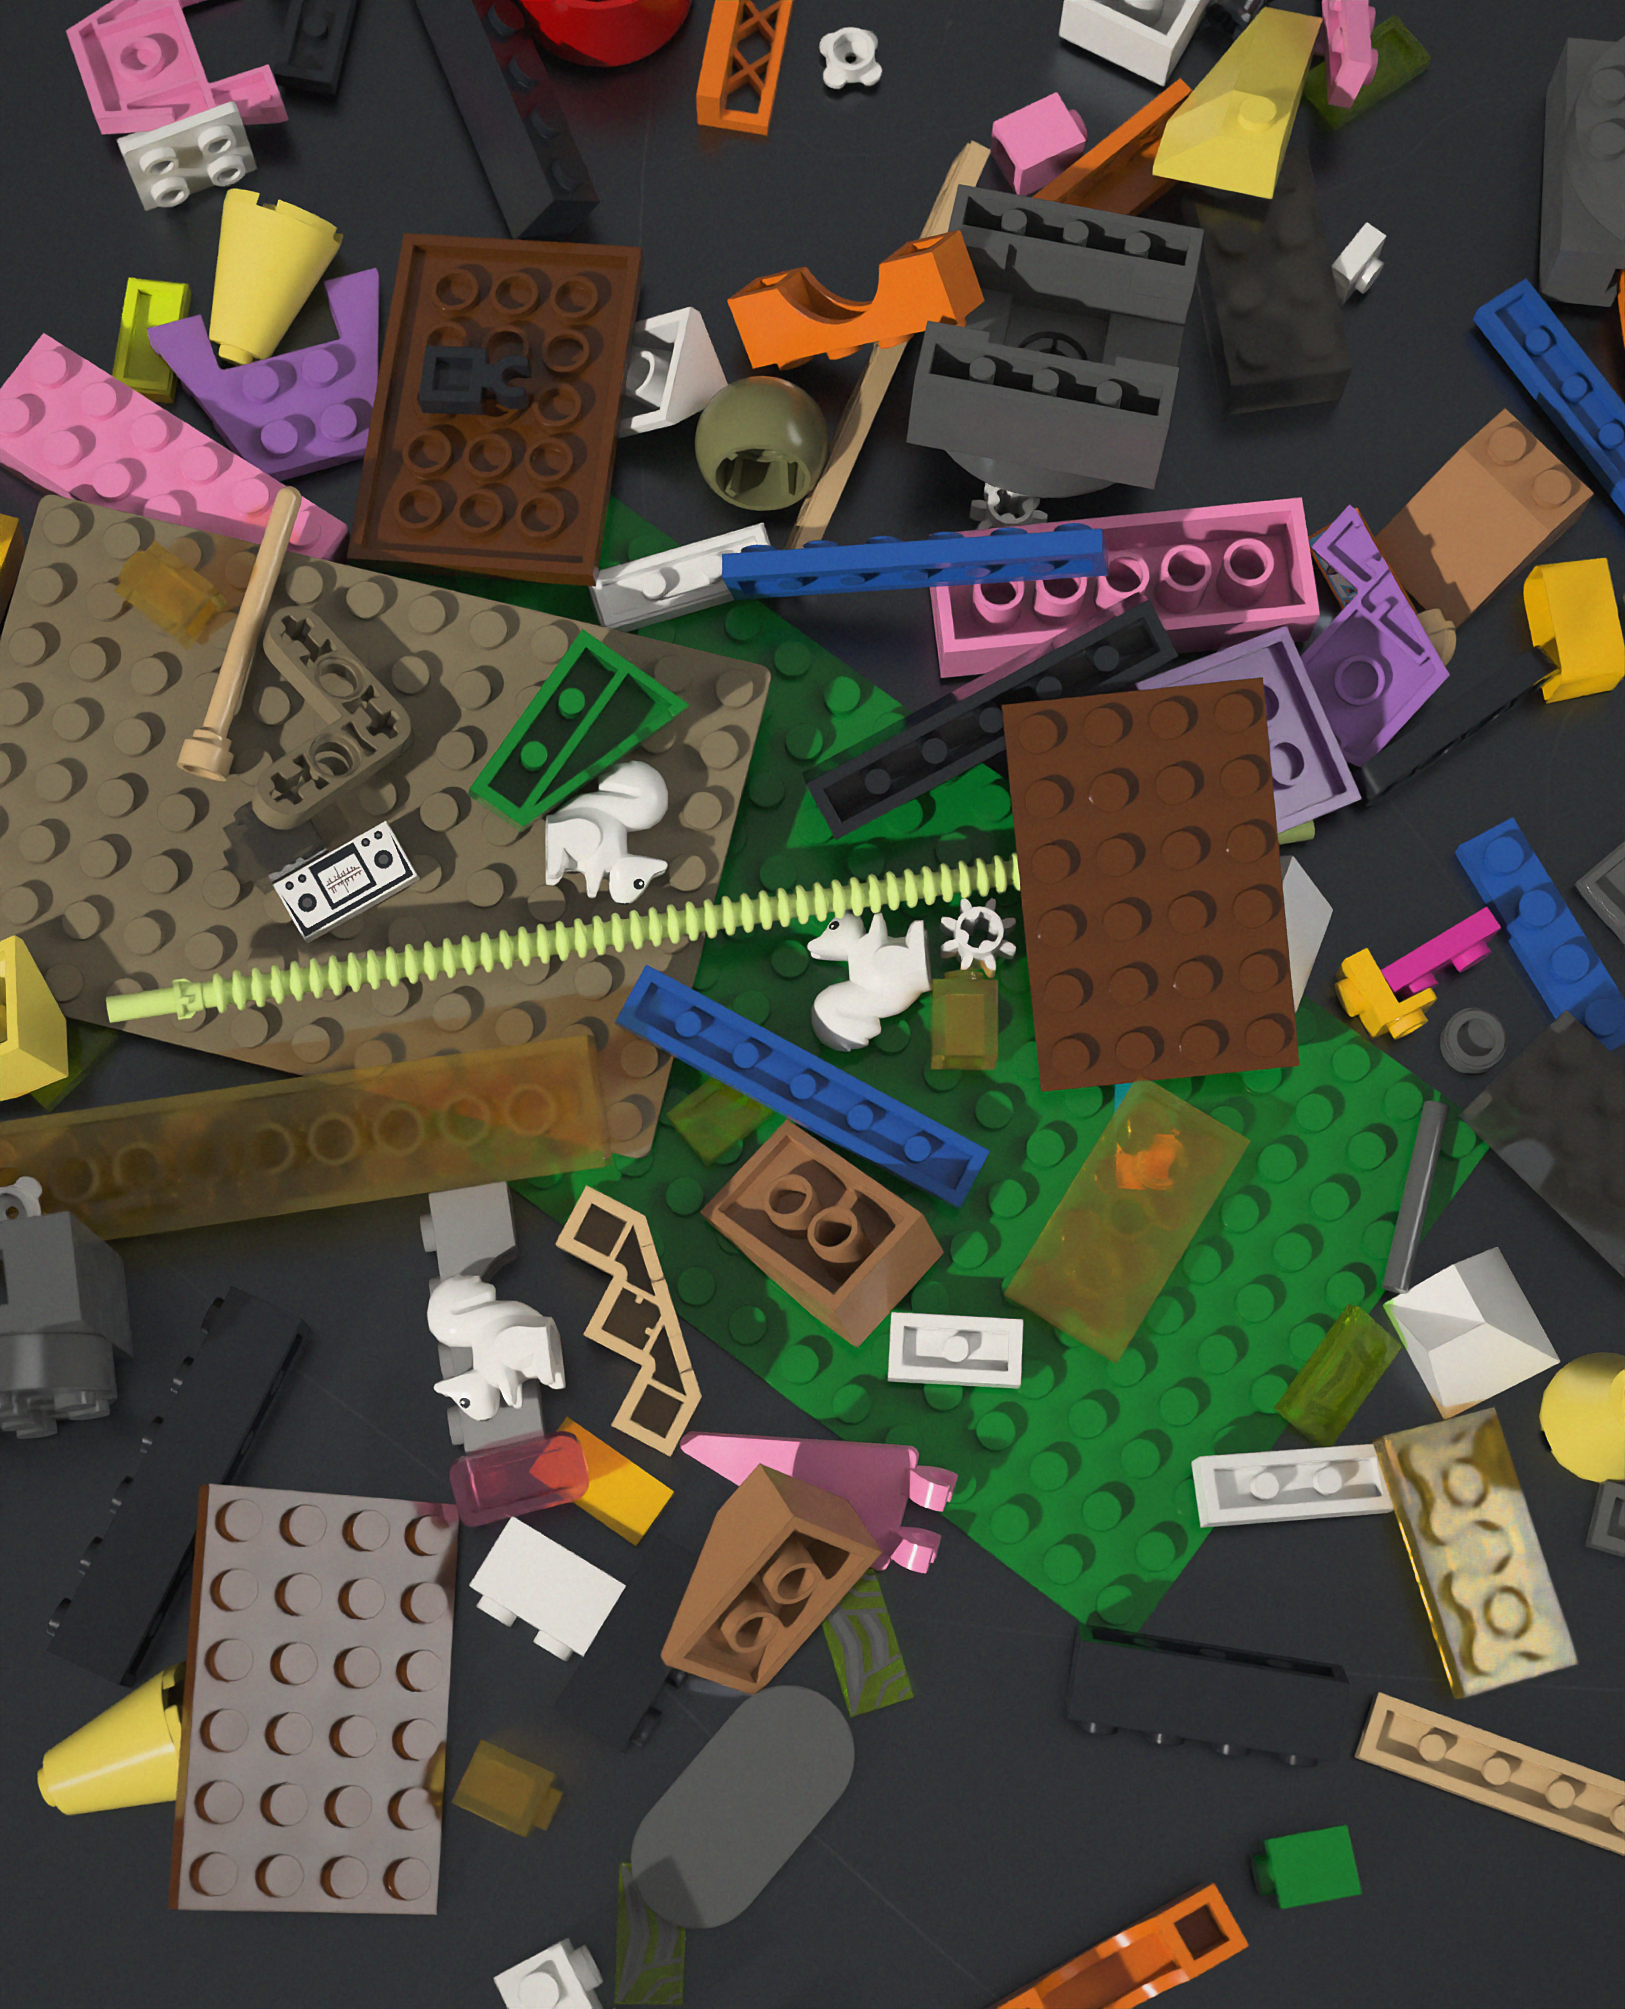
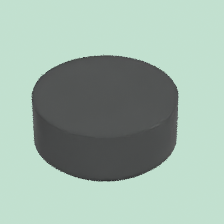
M1467 1008L1453 1015L1444 1026L1440 1036V1049L1444 1059L1455 1070L1465 1074H1481L1493 1068L1503 1057L1508 1042L1507 1032L1501 1020L1490 1011L1482 1008Z

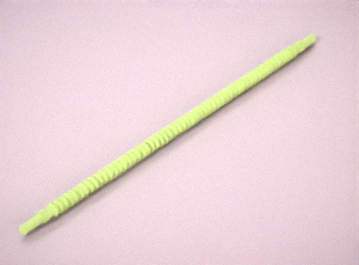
M1313 820L1278 834L1279 845L1312 840L1315 835ZM1017 852L1010 855L1009 861H1003L1001 856L995 855L992 858L991 864H986L982 858H977L972 867H968L961 860L957 862L956 869L953 870L946 863L940 864L937 872H932L928 866H923L919 875H914L907 868L903 871L900 878H896L891 871L885 873L884 880H877L874 874H870L867 876L865 883H859L856 877H851L846 886H841V883L834 879L830 883V888L823 889L822 885L816 882L812 885L811 891H805L801 885H797L794 888V893L787 894L783 888H778L773 897H768V894L762 890L758 893L757 899L750 900L749 896L743 893L740 895L738 902H731L728 896H724L721 899V904L713 905L710 899H705L700 908H695L693 903L688 901L684 905V910L676 911L675 906L669 904L666 907V912L662 914L658 913L654 907H650L646 916H639L636 910H632L629 913V918L621 919L618 913H613L608 922H602L601 918L596 915L592 918V924L583 925L582 920L577 918L573 922V927L565 928L563 922L557 921L553 930H546L543 924H538L536 932L527 933L525 927H520L515 936H508L507 931L503 929L499 932V937L496 939H490L488 934L483 932L480 935L479 941L471 942L469 936L464 935L461 938V943L457 945H452L450 939L445 938L442 941L441 947H433L430 941H426L423 944V949L414 950L411 944H406L404 952L395 953L393 947H387L383 956H376L374 950L370 949L367 951L366 958L357 959L355 953L351 952L348 954L347 961L338 962L336 956L331 955L327 964L319 965L317 959L312 958L309 961V966L305 968H300L298 962L292 961L290 969L286 971L280 970L277 964H273L271 972L261 973L258 967H254L250 976H242L239 970H234L230 979H223L220 973L213 975V981L201 983L200 981L191 982L186 978L172 980L173 987L106 997L110 1023L177 1013L178 1020L192 1018L197 1011H203L206 1008L217 1007L220 1013H225L229 1004H237L239 1010H244L246 1002L256 1001L258 1007H264L265 999L275 998L277 1004H283L284 998L287 995H294L295 999L300 1002L304 998V993L313 992L314 996L319 999L323 996V990L332 989L334 994L339 996L342 993L343 987L351 986L353 991L358 993L361 990V985L365 983H370L372 988L377 990L380 987V982L384 980H389L393 987H397L399 979L403 977L409 978L410 983L416 984L420 975H428L430 981H435L439 972H446L449 978H454L456 970L465 969L468 975H473L477 966H484L485 971L490 973L494 969V964L503 963L504 968L509 970L512 968L513 961L521 960L522 964L528 967L531 964V959L535 957H540L542 963L547 964L550 961L551 955H559L562 961H566L570 952H577L580 958H585L587 950L596 949L599 955H604L608 946H614L616 951L620 953L624 951L625 944L633 943L635 949L639 950L643 947V941L651 940L652 944L658 947L661 945L662 938H670L673 944H677L680 941L681 935H688L691 941H696L700 932H706L709 938H715L719 929H725L727 935L731 936L735 933V929L738 926H743L744 930L750 933L754 929V924H761L765 930H769L772 927L773 921H780L783 927H787L790 925L792 918H798L801 924H806L811 915H816V918L823 922L826 920L827 913L833 912L838 919L844 917L846 910H852L855 916H860L863 913L864 907H870L873 913H878L883 904H888L889 908L895 911L899 908V904L902 901H906V904L913 908L917 905L918 899H924L927 905H932L935 902L936 896H942L945 902H950L955 893H959L962 898L969 899L974 890L982 897L988 895L990 888H995L999 894H1003L1006 892L1008 885H1013L1016 891H1020Z

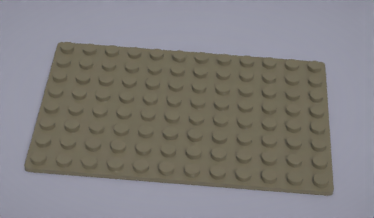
M57 495L44 496L37 508L0 638V941L13 935L24 941L64 1017L634 1159L647 1157L652 1149L675 1057L618 1027L614 1023L646 964L693 989L706 932H700L696 941H691L688 935H681L680 941L677 944H673L670 938H662L661 945L655 947L651 940L643 941V947L639 950L635 949L633 943L625 944L624 951L620 953L616 951L614 946H608L604 955H599L596 949L587 950L585 958H580L577 952H570L566 961H562L559 955H551L550 961L547 964H543L540 957H535L531 959V964L528 967H525L521 960L513 961L512 968L509 970L504 968L503 963L494 964V969L490 973L485 971L484 966H477L473 975H468L465 969L456 970L454 978H449L446 972H439L435 981H430L428 975H420L416 984L410 983L409 978L403 977L399 979L397 987H393L389 980H384L380 982V987L377 990H374L370 983H365L361 985V990L358 993H355L351 986H346L342 988V993L339 996H336L332 989L323 990V996L319 999L314 996L313 992L304 993V998L300 1002L295 999L294 995H287L284 998L283 1004H277L275 998L265 999L264 1007H258L256 1001L246 1002L244 1010H239L237 1004H229L225 1013H220L217 1007L206 1008L203 1011H197L192 1018L178 1020L177 1013L110 1023L106 997L173 987L172 980L186 978L191 982L200 981V983L213 981L215 973H220L223 979H230L234 970H239L242 976H250L254 967H258L261 973H269L273 964H277L280 970L286 971L290 969L292 961L298 962L300 968H305L309 966V961L312 958L317 959L319 965H324L328 963L331 955L336 956L338 962L347 961L348 954L351 952L355 953L357 959L366 958L367 951L370 949L374 950L376 956H383L387 947H393L395 953L404 952L406 944H411L414 950H421L426 941H430L433 947H441L442 941L445 938H449L452 945H457L461 943V938L464 935L469 936L471 942H476L480 940V935L483 932H486L490 939H496L499 937V932L503 929L507 931L508 936H515L520 927H525L527 933L536 932L538 924H543L546 930H553L557 921L563 922L565 928L573 927V922L577 918L582 920L583 925L592 924V918L596 915L601 918L602 922H608L613 913H618L621 919L629 918V913L632 910H636L639 916H646L650 907H654L658 913L662 914L666 912V907L669 904L674 905L676 911L684 910V905L688 901L692 902L695 908L702 907L705 899H710L714 905L771 685L770 671L763 665L286 551L226 737L232 741L229 752L234 755L226 781H214L182 770L177 766L184 740L192 739L194 730H202L261 545ZM287 606H300L311 610L319 616L405 709L410 717L411 731L402 753L394 761L303 824L292 829L279 830L263 823L258 819L253 810L251 799L259 776L269 765L329 726L270 662L264 653L263 640L274 613ZM582 629L690 704L682 716L616 763H629L631 760L647 763L660 773L668 790V809L661 821L649 829L627 832V849L629 854L664 860L667 862V869L663 875L653 878L644 893L636 901L628 905L618 904L612 899L608 879H602L596 897L589 898L586 890L585 875L578 871H566L557 884L554 886L546 885V815L554 814L563 804L579 794L599 791V776L522 833L468 796L471 785ZM284 633L282 638L288 644L297 640L304 645L306 638L301 634L296 637H290ZM309 659L306 667L311 668L314 663ZM328 673L320 677L321 685L332 695L347 696L354 692L352 684L343 675ZM362 701L360 707L365 711L368 703ZM371 725L368 728V732L373 736L384 733L389 737L391 730L385 725L379 729ZM323 751L315 756L317 765L325 773L342 775L349 771L347 761L338 753ZM609 768L608 770H606V771H605L604 773H602V774H605V773H607V772H610V771H611V768ZM301 776L294 788L283 794L274 789L271 797L276 802L287 798L293 803L298 790L305 784V781ZM386 821L420 880L307 943L273 885Z

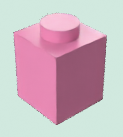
M1056 92L993 122L990 150L1013 192L1016 195L1026 196L1048 185L1083 157L1085 143L1088 142V134L1078 112L1074 109L1068 111Z

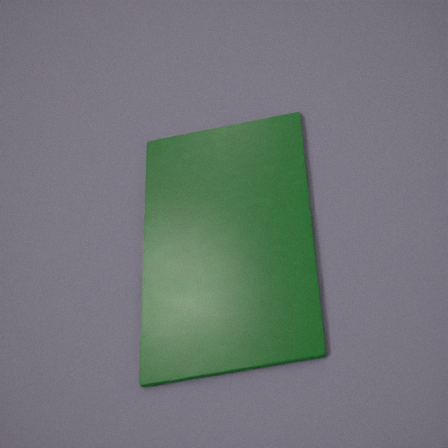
M610 494L598 571L682 547V545ZM373 571L600 626L588 586ZM733 600L626 632L763 665L771 674V685L714 905L721 904V899L724 896H728L731 902H738L740 895L746 893L750 900L757 899L758 893L762 890L768 894V897L775 896L778 888H783L787 894H792L797 885H801L805 891H811L812 885L816 882H819L823 889L830 888V883L834 879H837L841 886L848 885L851 877H856L859 883H865L867 876L870 874H874L877 880H884L885 873L888 871L893 872L896 878H900L903 871L907 868L914 875H919L923 866H928L932 872H937L939 865L946 863L953 870L956 869L957 862L961 860L968 867H972L977 858H982L986 864H991L992 858L995 855L1001 856L1003 861H1009L1010 855L1016 852L1009 781L982 762L836 840L811 795L802 772L913 712L758 600ZM1008 885L1006 892L1003 894H999L995 888H990L988 895L985 897L980 896L974 890L970 898L967 899L972 907H985L986 903L993 898L996 900L994 912L997 913L1001 920L1006 918H1015L1016 920L1014 931L1002 938L1011 942L1016 947L1013 959L997 956L995 960L996 972L993 978H989L985 974L984 969H970L969 974L962 978L960 977L961 964L955 956L941 958L939 955L941 946L945 942L953 940L952 936L944 934L939 929L942 917H950L958 920L960 917V902L963 899L959 893H955L950 902H945L942 896H936L935 902L932 905H927L924 899H918L917 905L913 908H910L906 901H902L899 904V908L895 911L891 910L888 904L881 905L879 913L883 915L887 925L888 936L906 937L911 923L915 920L924 921V930H927L929 938L932 986L930 991L921 993L917 1000L900 1014L881 1018L880 1024L882 1029L880 1034L869 1039L868 1046L860 1049H852L850 1052H839L827 1047L816 1037L811 1024V1006L817 995L830 985L850 980L847 961L816 959L811 956V951L807 948L808 943L820 937L829 923L836 917L833 912L827 913L826 920L820 922L816 915H811L806 924H801L798 918H792L790 925L787 927H783L780 921H773L772 927L769 930H765L761 924H754V929L750 933H747L743 926H738L735 929V933L731 936L727 935L725 929L717 930L715 938H709L706 934L693 985V990L990 1150L962 1206L957 1210L775 1111L772 1113L770 1108L766 1106L753 1123L733 1131V1133L741 1138L738 1141L708 1119L671 1121L669 1118L727 1087L724 1083L676 1057L650 1154L643 1159H634L394 1099L502 1182L506 1181L512 1190L562 1228L565 1227L586 1185L646 1216L674 1310L679 1317L842 1441L913 1446L919 1453L918 1466L938 1467L958 1474L952 1500L950 1502L947 1501L943 1512L934 1510L1082 1624L1138 1632L1214 1528H1201L1191 1462L1202 1456L1269 1452L1306 1400L1286 1407L1287 1402L1283 1409L1280 1410L1276 1409V1407L1320 1364L1348 1306L1351 1308L1349 1342L1363 1320H1365L1386 1291L1382 1288V1283L1424 1102H1440L1448 1105L1450 1109L1419 1244L1494 1140L1490 1128L1303 994L1295 1013L1300 1066L1154 1080L1153 1090L1157 1099L1168 1106L1179 1105L1177 1158L1168 1169V1181L1172 1188L1176 1190V1196L1116 1193L1117 1182L1112 1174L1115 1084L1041 1092L1021 892L1016 891L1013 885ZM864 907L863 913L860 915L866 933H869L875 914L871 911L870 907ZM977 928L975 933L969 936L968 945L979 948L980 944L987 939L988 932ZM743 1094L736 1103L711 1116L719 1121L743 1109L751 1098ZM1140 1117L1125 1119L1116 1131V1142L1119 1148L1128 1155H1143L1150 1150L1154 1143L1155 1133L1153 1127L1147 1120ZM786 1119L921 1212L944 1252L858 1348L809 1313L708 1223L700 1213ZM684 1135H711L728 1149L724 1151L710 1140L686 1139ZM698 1153H708L716 1159L711 1161L707 1157H701ZM891 1313L1023 1319L1021 1385L1019 1389L888 1381Z

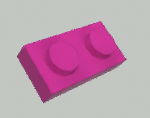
M1485 907L1380 971L1396 999L1402 997L1403 1000H1406L1431 987L1434 989L1438 986L1439 983L1434 976L1454 965L1458 972L1461 973L1486 958L1492 952L1487 944H1489L1501 927L1488 907Z

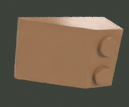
M1505 408L1455 453L1375 536V539L1411 602L1421 612L1440 609L1445 621H1452L1457 631L1578 521L1594 493Z
M788 1119L700 1211L708 1223L809 1313L856 1348L862 1344L944 1253L921 1212Z
M759 1463L717 1512L662 1650L661 1657L668 1666L754 1695L765 1688L881 1555L882 1551L847 1499Z

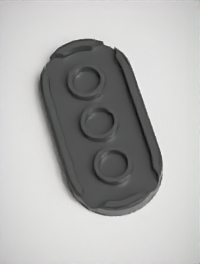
M793 1685L774 1686L764 1689L749 1697L736 1709L648 1812L634 1837L631 1852L634 1882L640 1896L655 1914L676 1926L705 1929L731 1921L754 1901L836 1803L850 1781L854 1768L855 1747L850 1727L840 1710L818 1692Z

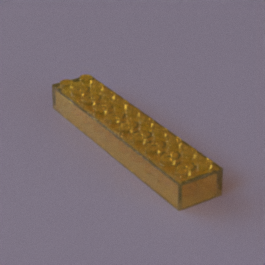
M579 1035L0 1122V1187L14 1185L20 1177L28 1176L36 1179L42 1187V1194L38 1198L42 1215L70 1211L102 1240L614 1165L595 1036ZM12 1206L8 1209L7 1214L9 1218L16 1219L19 1212L16 1207Z

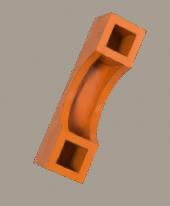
M960 230L907 242L879 264L878 289L873 301H852L832 293L813 276L806 266L758 277L727 301L752 367L757 368L777 363L779 370L783 371L801 366L809 362L813 355L827 352L828 358L835 360L859 351L863 348V344L877 341L881 349L900 345L913 338L914 333L925 331L927 321L964 327L967 324L965 317L985 300Z
M1203 1882L985 2009H1131L1167 1989L1195 1978L1245 1949L1249 1944L1216 1885L1210 1882Z

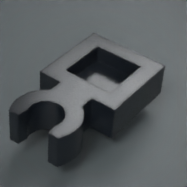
M425 346L418 399L422 412L484 415L486 399H496L499 404L509 409L528 407L529 400L525 387H509L507 383L514 378H531L532 370L529 360L523 356L511 355L500 359L495 364H490L491 360L487 348Z

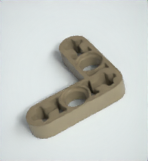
M287 606L274 613L264 636V653L270 662L329 726L269 765L259 776L251 799L253 810L258 819L263 823L279 830L292 829L303 824L394 761L402 753L411 731L410 717L405 709L319 616L311 610L300 606ZM284 633L290 637H296L301 634L306 638L304 645L297 640L288 644L282 638ZM309 659L314 663L311 668L306 667ZM328 673L343 675L352 684L354 692L347 696L332 695L323 688L320 677ZM362 701L368 703L365 711L360 707ZM371 725L379 729L385 725L391 730L389 737L384 733L373 736L368 732V728ZM323 751L338 753L347 761L349 771L342 775L325 773L317 765L315 756ZM301 776L305 781V784L298 790L293 803L287 798L276 802L271 797L274 789L283 794L294 788Z

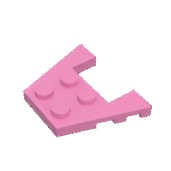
M113 0L66 30L102 134L152 131L231 101L236 103L243 125L281 123L289 119L269 64L208 83L182 11L183 7L205 0Z

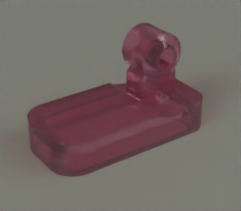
M558 1431L496 1447L481 1453L458 1457L452 1462L449 1473L460 1519L465 1525L470 1527L578 1500L586 1493L589 1486V1472L581 1442L574 1434L567 1431Z

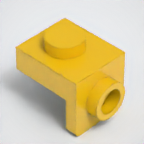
M1368 948L1344 959L1335 974L1338 982L1334 984L1339 1002L1349 1016L1354 1017L1358 1015L1371 1040L1389 1031L1394 1039H1399L1422 1027L1428 1022L1424 1013L1438 999L1430 987L1398 1003Z

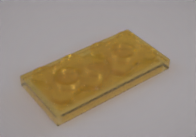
M1138 1074L1004 1295L1099 1354L1117 1363L1251 1141Z
M1495 1408L1419 1426L1372 1440L1454 1699L1464 1698L1579 1664Z

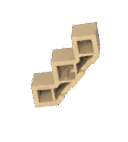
M586 1185L555 1245L614 1276L583 1335L642 1365L611 1426L671 1457L702 1396L646 1216Z

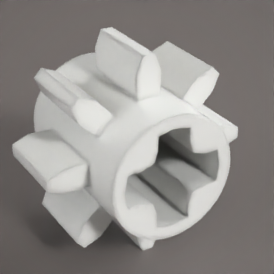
M985 483L984 498L986 501L974 500L971 505L970 518L982 521L977 530L1046 523L1048 516L1043 511L1035 510L1040 503V497L1009 492L990 486ZM1002 510L1004 514L1000 516L998 515V511ZM1017 513L1020 516L1016 519L1013 515Z
M963 898L960 902V917L958 920L950 917H942L939 929L944 934L952 936L953 940L947 941L941 946L939 955L941 958L955 956L961 964L960 977L962 978L969 974L970 969H984L985 974L989 978H993L996 972L995 960L997 956L1013 959L1016 947L1011 942L1002 938L1014 931L1016 920L1015 918L1001 920L997 913L994 912L996 900L993 898L986 903L985 907H972L970 902ZM977 928L988 932L987 939L980 944L979 948L968 945L969 936H972Z

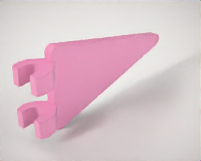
M697 1431L687 1432L680 1440V1447L685 1453L739 1486L756 1466L761 1463L847 1499L882 1551L881 1555L870 1566L877 1571L885 1570L893 1559L905 1568L927 1573L930 1562L934 1563L936 1560L942 1536L922 1528L901 1527L908 1498L923 1507L943 1512L947 1501L950 1502L952 1500L958 1474L938 1467L918 1466L919 1453L913 1446Z

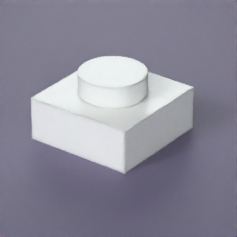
M1366 222L1331 266L1322 294L1341 307L1355 289L1364 294L1384 267L1385 263L1379 260L1378 257L1386 235Z

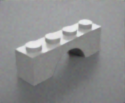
M506 1181L428 1194L431 1212L420 1214L421 1232L426 1253L437 1252L440 1276L429 1277L430 1296L445 1279L458 1274L462 1276L476 1275L480 1277L482 1282L489 1283L502 1267L520 1256L512 1196ZM438 1341L443 1379L473 1369L472 1347H449ZM532 1378L522 1383L524 1400L523 1407L520 1409L514 1408L513 1405L509 1406L500 1391L498 1411L494 1418L489 1421H478L471 1418L458 1405L447 1406L448 1423L453 1445L464 1444L465 1453L471 1460L545 1448L548 1444L538 1379Z

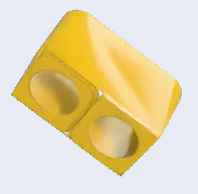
M1607 558L1536 565L1525 580L1523 590L1533 647L1541 645L1559 668V672L1542 687L1544 700H1548L1546 704L1614 690L1625 676V643Z

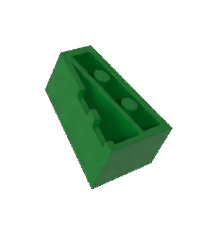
M582 629L471 785L468 796L522 833L611 768L612 765L619 762L682 716L690 704Z

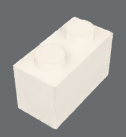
M513 1516L469 1585L483 1595L476 1607L511 1627L517 1616L539 1629L533 1642L565 1662L569 1660L573 1652L578 1653L582 1657L585 1656L627 1587Z

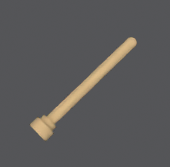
M292 486L283 487L277 493L202 730H194L192 739L184 740L178 758L177 766L199 777L224 782L227 780L234 755L229 752L232 741L226 737L302 502L300 492Z

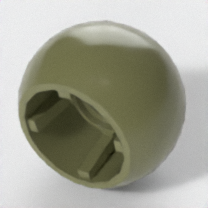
M767 376L740 379L717 392L702 412L695 436L697 462L704 479L711 489L725 501L735 506L759 511L788 507L812 491L825 469L830 447L826 420L815 400L799 386L787 380Z

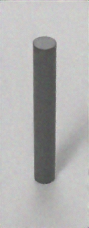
M1425 1101L1422 1109L1382 1283L1383 1289L1395 1293L1407 1294L1450 1109L1448 1105L1440 1102Z

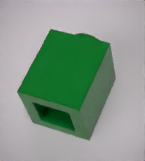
M1333 1825L1258 1839L1261 1854L1251 1857L1254 1880L1259 1896H1270L1272 1908L1285 1909L1362 1894L1348 1825Z

